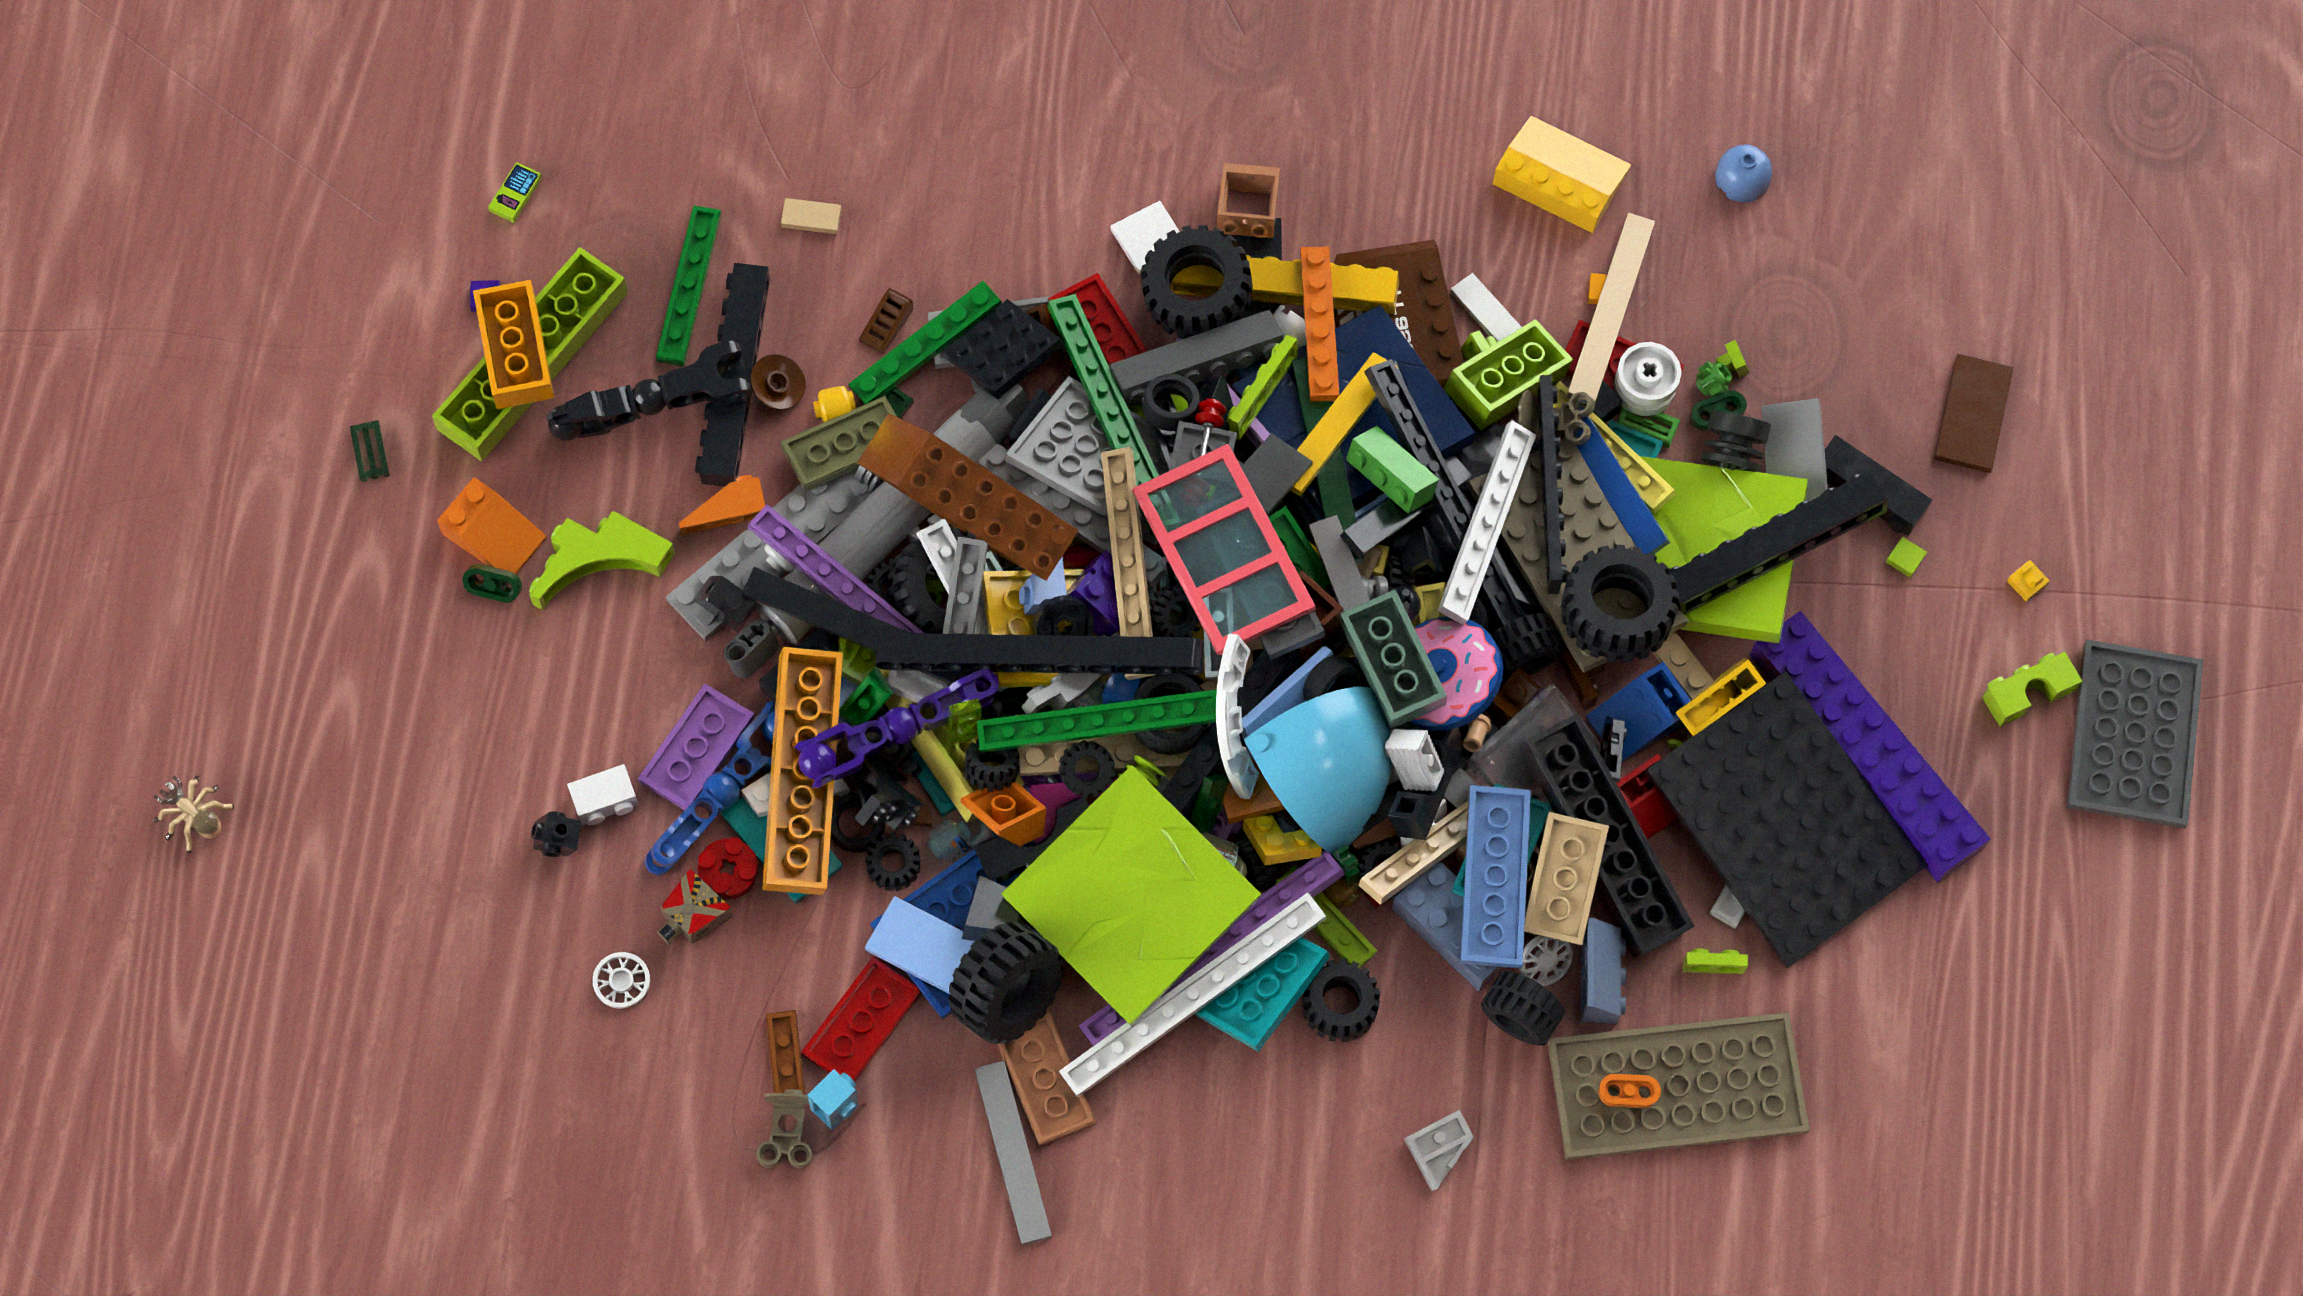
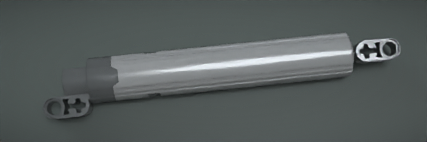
M971 379V384L976 394L933 434L977 463L997 443L1001 445L1009 437V433L1016 424L1015 422L1018 421L1029 404L1025 391L1019 385L1020 382H1018L997 399ZM884 481L818 546L862 581L875 566L932 512ZM794 568L783 578L834 600L797 568ZM758 603L757 611L762 620L752 621L730 641L724 649V657L735 676L739 678L750 677L778 650L779 642L776 638L777 636L787 643L797 644L814 626Z

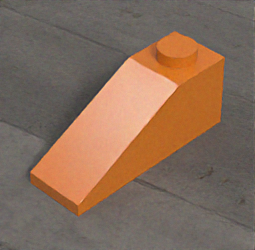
M743 475L737 477L735 482L726 485L679 522L681 535L753 520L765 507L759 477L753 478L752 475Z

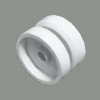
M1644 342L1628 348L1620 358L1613 383L1615 394L1623 401L1621 406L1630 413L1640 416L1657 415L1666 410L1673 402L1682 374L1680 362L1671 350L1661 344Z

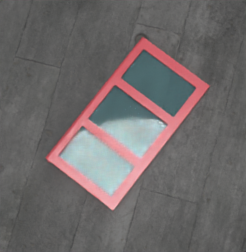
M1229 444L1221 446L1132 489L1142 512L1217 655L1223 654L1228 634H1238L1244 643H1247L1316 610L1313 600Z

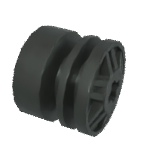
M1712 410L1707 430L1719 435L1718 440L1704 441L1703 445L1714 449L1715 453L1702 451L1700 460L1726 469L1760 472L1761 465L1749 461V458L1763 459L1764 454L1753 449L1752 445L1767 443L1771 424L1740 414Z

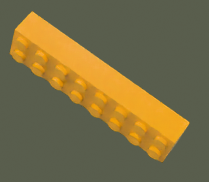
M783 647L779 654L762 890L823 895L827 889L834 780L820 788H812L814 780L806 777L800 770L798 760L801 752L794 749L798 742L814 738L817 734L838 725L843 652ZM837 740L827 743L826 745L830 746L836 754Z

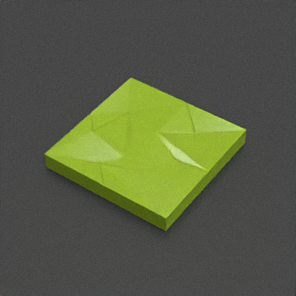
M1640 456L1676 492V496L1655 514L1651 511L1671 542L1654 554L1657 557L1656 562L1658 564L1663 562L1669 569L1675 566L1681 567L1691 562L1698 554H1707L1716 549L1722 542L1734 540L1742 536L1749 528L1760 527L1768 523L1775 515L1785 514L1795 509L1799 503L1806 501L1808 479L1739 469L1731 470L1717 466ZM1795 559L1685 614L1684 616L1688 621L1687 625L1681 628V630L1780 644Z
M1133 765L1001 893L1046 940L1058 949L1059 954L1130 1026L1159 1000L1262 897L1261 893Z

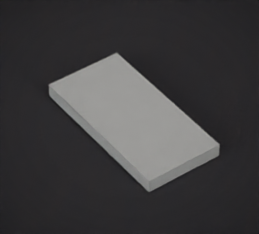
M1815 398L1761 406L1762 421L1771 424L1767 443L1764 444L1766 473L1808 479L1806 500L1811 501L1819 497L1828 489L1820 399Z

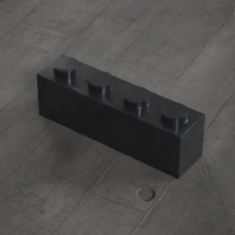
M1837 435L1834 436L1825 448L1827 484L1837 488L1846 483L1852 476L1856 474L1862 475L1870 471L1888 497L1887 512L1878 517L1886 521L1894 531L1909 536L1927 512L1932 499Z

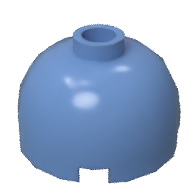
M1749 144L1736 145L1728 149L1719 159L1715 171V181L1719 190L1721 187L1722 191L1726 193V197L1741 203L1753 202L1758 199V196L1763 193L1765 194L1772 178V165L1766 153L1758 147Z

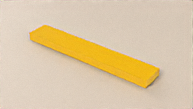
M1374 352L1297 449L1298 452L1313 461V465L1290 491L1299 496L1303 494L1376 400L1377 396L1364 371L1373 365L1387 361L1385 358Z

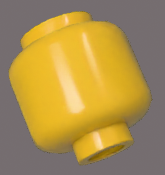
M845 386L822 389L818 393V401L813 402L816 419L822 418L823 422L856 409L853 392L847 391Z

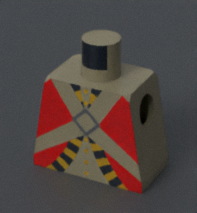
M689 869L662 904L661 911L668 922L657 933L669 945L681 934L691 943H695L733 916L731 907Z

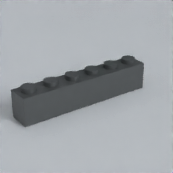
M1270 310L1112 363L1110 364V370L1128 407L1141 403L1149 382L1157 376L1178 374L1188 378L1193 384H1197L1208 378L1218 377L1234 369L1247 367L1252 363L1271 358L1274 346L1283 341L1284 334Z

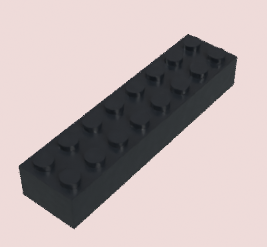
M1578 713L1518 745L1549 804L1552 805L1551 808L1554 813L1609 826L1595 888L1617 927L1621 928V935L1626 939V944L1633 957L1637 958L1645 955L1695 927Z

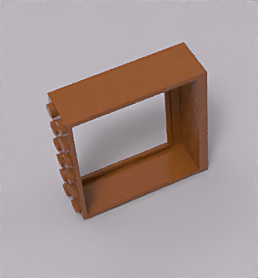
M889 413L857 462V464L932 513L945 519L946 522L960 529L963 533L968 531L976 536L975 539L985 541L989 544L988 549L1000 557L1045 581L1048 580L1079 531L934 434Z

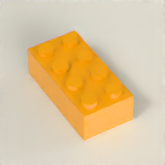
M531 280L474 290L473 294L486 365L496 409L555 398L536 297Z

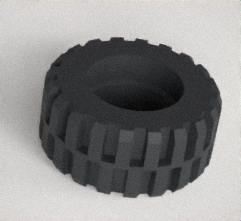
M1189 225L1182 227L1183 231L1176 233L1175 230L1166 233L1167 239L1163 241L1159 238L1153 244L1155 251L1150 250L1145 256L1146 264L1142 265L1141 286L1148 312H1151L1152 319L1157 325L1162 324L1165 332L1171 335L1176 331L1178 338L1181 339L1232 323L1234 320L1242 319L1245 316L1244 308H1249L1251 303L1253 284L1249 261H1247L1244 249L1237 246V240L1231 235L1225 238L1224 231L1218 228L1209 231L1206 225H1198V229H1191ZM1190 266H1209L1223 275L1224 282L1220 289L1212 296L1203 300H1185L1176 296L1170 290L1173 278L1180 271Z
M950 528L956 541L958 537L971 539L976 537L968 531L960 535V529ZM918 538L907 545L892 563L894 569L889 572L887 580L892 583V586L887 589L888 598H893L894 604L891 606L925 634H942L946 610L934 603L928 594L925 576L927 568L932 562ZM994 552L993 555H994V557L996 558V560L998 561L999 558L997 557V555H996L995 552Z
M1615 544L1614 549H1609V546H1603L1598 548L1596 554L1594 551H1590L1583 555V560L1577 561L1572 567L1571 573L1568 574L1562 597L1561 618L1563 624L1567 625L1566 632L1571 639L1576 637L1575 645L1583 651L1586 648L1590 650V656L1597 659L1599 656L1606 657V662L1615 663L1616 659H1622L1623 663L1633 662L1634 657H1638L1639 660L1649 657L1650 651L1656 652L1662 647L1663 641L1668 639L1678 610L1679 592L1676 590L1677 583L1674 576H1668L1669 568L1663 562L1658 564L1656 562L1657 557L1649 552L1646 555L1641 552V548L1633 546V549H1626L1625 545ZM1605 589H1624L1638 596L1644 603L1647 611L1633 619H1616L1603 613L1596 606L1592 597Z
M1009 922L995 926L994 930L986 931L982 934V938L979 941L976 940L970 946L969 952L967 954L964 953L960 959L959 967L955 968L952 975L954 978L953 982H950L949 985L950 995L948 1000L953 1016L983 1040L993 1044L1012 1042V1039L1022 1037L1026 1030H1031L1036 1025L1035 1023L1039 1018L1042 1019L1047 1013L1046 1009L1049 1005L1053 1004L1056 998V991L1060 989V978L1063 977L1064 971L1061 955L1052 943L1023 923Z

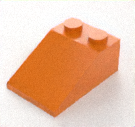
M475 477L471 479L437 520L441 533L487 566L510 571L516 575L547 539V536L511 504Z

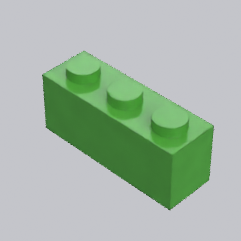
M1377 425L1352 440L1346 460L1404 511L1410 513L1432 500L1439 478Z

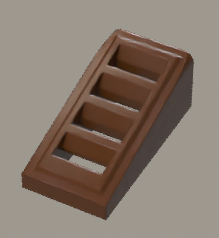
M888 288L863 330L859 341L884 354L914 310L913 301L901 293ZM885 312L895 316L896 319L893 320L885 316ZM881 322L884 325L890 327V329L888 331L877 324ZM874 331L885 338L882 341L872 336L871 333Z
M1389 817L1382 820L1352 843L1351 853L1355 857L1364 855L1369 847H1374V844L1380 843V845H1384V842H1390L1391 845L1400 841V837H1398Z

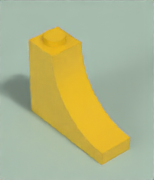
M1743 657L1675 713L1691 735L1695 736L1763 687L1766 682L1749 659Z

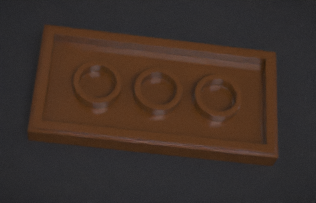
M1957 353L1935 451V460L1991 473L2014 367Z

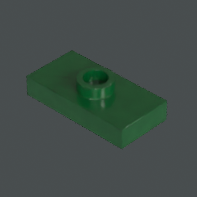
M1223 772L1204 777L1189 821L1200 833L1213 830L1217 816L1223 808L1222 801L1229 783L1228 776Z

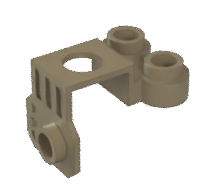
M1525 390L1518 403L1520 414L1518 422L1519 425L1539 436L1538 404L1536 403L1535 395L1529 390ZM1577 392L1571 396L1569 403L1562 402L1561 408H1553V411H1557L1560 416L1558 429H1555V436L1566 437L1575 445H1582L1589 440L1591 430L1582 421V417H1587L1593 412L1595 403L1592 397L1585 392ZM1587 403L1585 409L1581 410L1582 404ZM1583 430V434L1577 438V433Z
M796 1089L784 1090V1093L765 1094V1101L773 1105L772 1133H770V1141L762 1142L757 1148L756 1155L759 1163L764 1167L772 1168L780 1163L782 1156H788L789 1163L797 1169L808 1167L812 1162L813 1153L810 1146L802 1142L804 1104H809L808 1096L803 1095L801 1090ZM784 1115L794 1116L797 1120L796 1128L790 1132L782 1131L779 1127L781 1117ZM768 1151H773L775 1158L768 1161L764 1159V1154ZM799 1152L806 1154V1159L802 1162L795 1160V1155Z

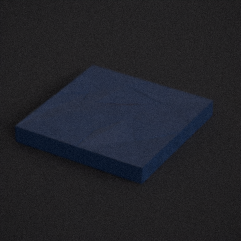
M1381 305L1335 329L1339 394L1343 392L1374 352L1386 360L1392 359L1394 364L1398 366V372L1444 459L1474 443L1475 432ZM1306 345L1298 348V357L1296 359L1307 358ZM1291 366L1256 418L1270 434H1274L1297 450L1307 436ZM1258 371L1233 384V391L1240 399H1242L1245 388L1248 385H1252L1255 381ZM1376 398L1340 445L1354 509L1384 492L1346 460L1353 438L1377 425L1403 448L1378 398ZM1314 478L1303 494L1323 520L1322 506L1316 478Z

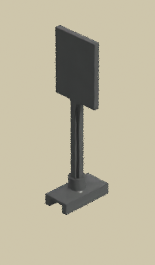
M1271 433L1241 468L1265 513L1269 515L1313 465V461ZM1231 478L1227 482V487L1236 492L1238 489ZM1208 536L1199 543L1189 556L1186 555L1182 559L1194 584L1193 574L1199 568L1200 562L1213 549ZM1164 556L1161 562L1167 586L1170 587V585H1175L1176 583L1180 584L1168 559Z

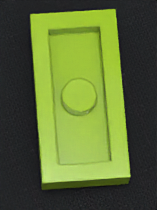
M1699 948L1687 952L1683 959V972L1744 974L1748 967V954H1739L1737 950L1709 953V950Z

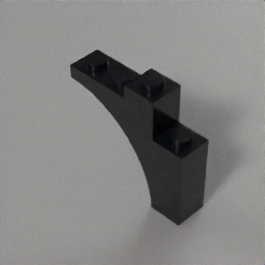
M844 738L837 745L836 767L855 759L853 752L848 750V743ZM878 753L864 760L860 771L846 776L862 803V809L855 816V819L862 826L886 822L894 830L911 827L919 818L917 812L923 804L903 787L907 779L895 768H892Z

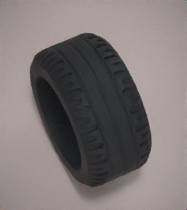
M1155 675L1141 684L1133 700L1154 698L1164 694L1178 695L1201 692L1204 689L1193 679L1185 675ZM1209 723L1193 725L1181 733H1166L1161 730L1134 733V735L1143 746L1145 745L1147 749L1155 751V753L1177 755L1194 748L1206 731Z

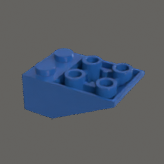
M1662 662L1638 676L1587 714L1586 718L1600 739L1602 738L1606 716L1625 721L1627 733L1622 750L1621 763L1685 726L1675 712L1691 700L1667 665Z

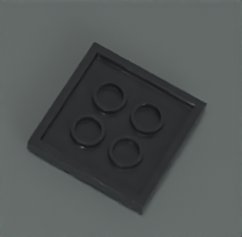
M1007 299L947 347L943 353L949 362L999 399L1063 347V344L1058 336Z

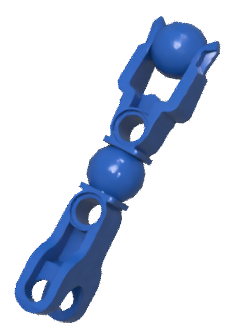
M774 701L768 702L761 713L738 738L736 742L738 751L721 772L714 773L706 779L703 784V791L698 798L670 825L647 853L644 863L650 873L657 876L666 874L700 837L722 810L731 808L737 803L740 798V790L755 774L759 773L760 770L765 772L771 771L772 757L761 756L759 749L751 747L752 744L749 738L761 726L764 738L773 744ZM734 764H743L747 768V775H739L734 769ZM695 807L706 808L709 818L702 819L698 817L695 813ZM653 859H654L658 864L662 865V867L656 866V865L654 864V862H653Z

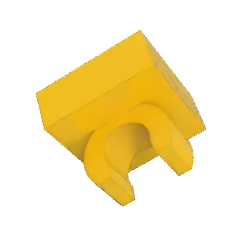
M2029 560L2010 575L2007 582L2027 602L2046 587L2050 580Z

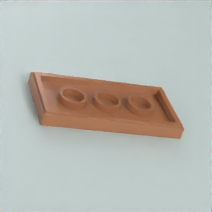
M1050 1012L1046 1013L1042 1019L1039 1018L1035 1023L1036 1025L1031 1030H1026L1022 1037L1012 1039V1042L997 1044L1039 1147L1096 1125V1120L1085 1094L1077 1097L1059 1072L1070 1064L1071 1061Z

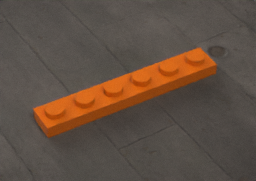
M1329 246L1300 247L1310 402L1336 401L1340 394Z

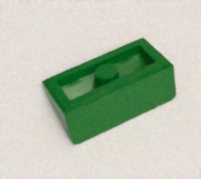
M876 666L839 708V714L854 726L868 722L893 694L891 687Z

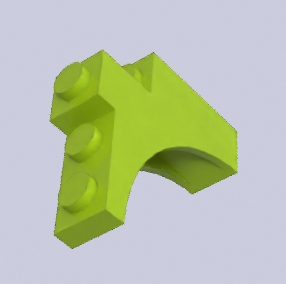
M612 511L608 518L604 517L597 527V534L566 518L562 525L559 524L554 529L551 536V542L557 554L553 553L548 558L545 565L546 570L540 578L537 577L532 582L529 595L532 604L543 610L549 601L566 586L584 576L599 571L633 569L661 577L675 555L673 543L615 511Z

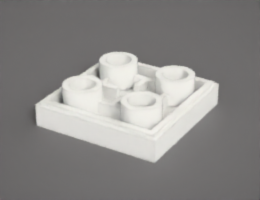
M1161 201L1111 225L1113 235L1138 274H1141L1142 265L1146 264L1145 256L1150 250L1155 251L1153 244L1159 238L1163 241L1167 239L1166 233L1175 230L1176 233L1180 232Z

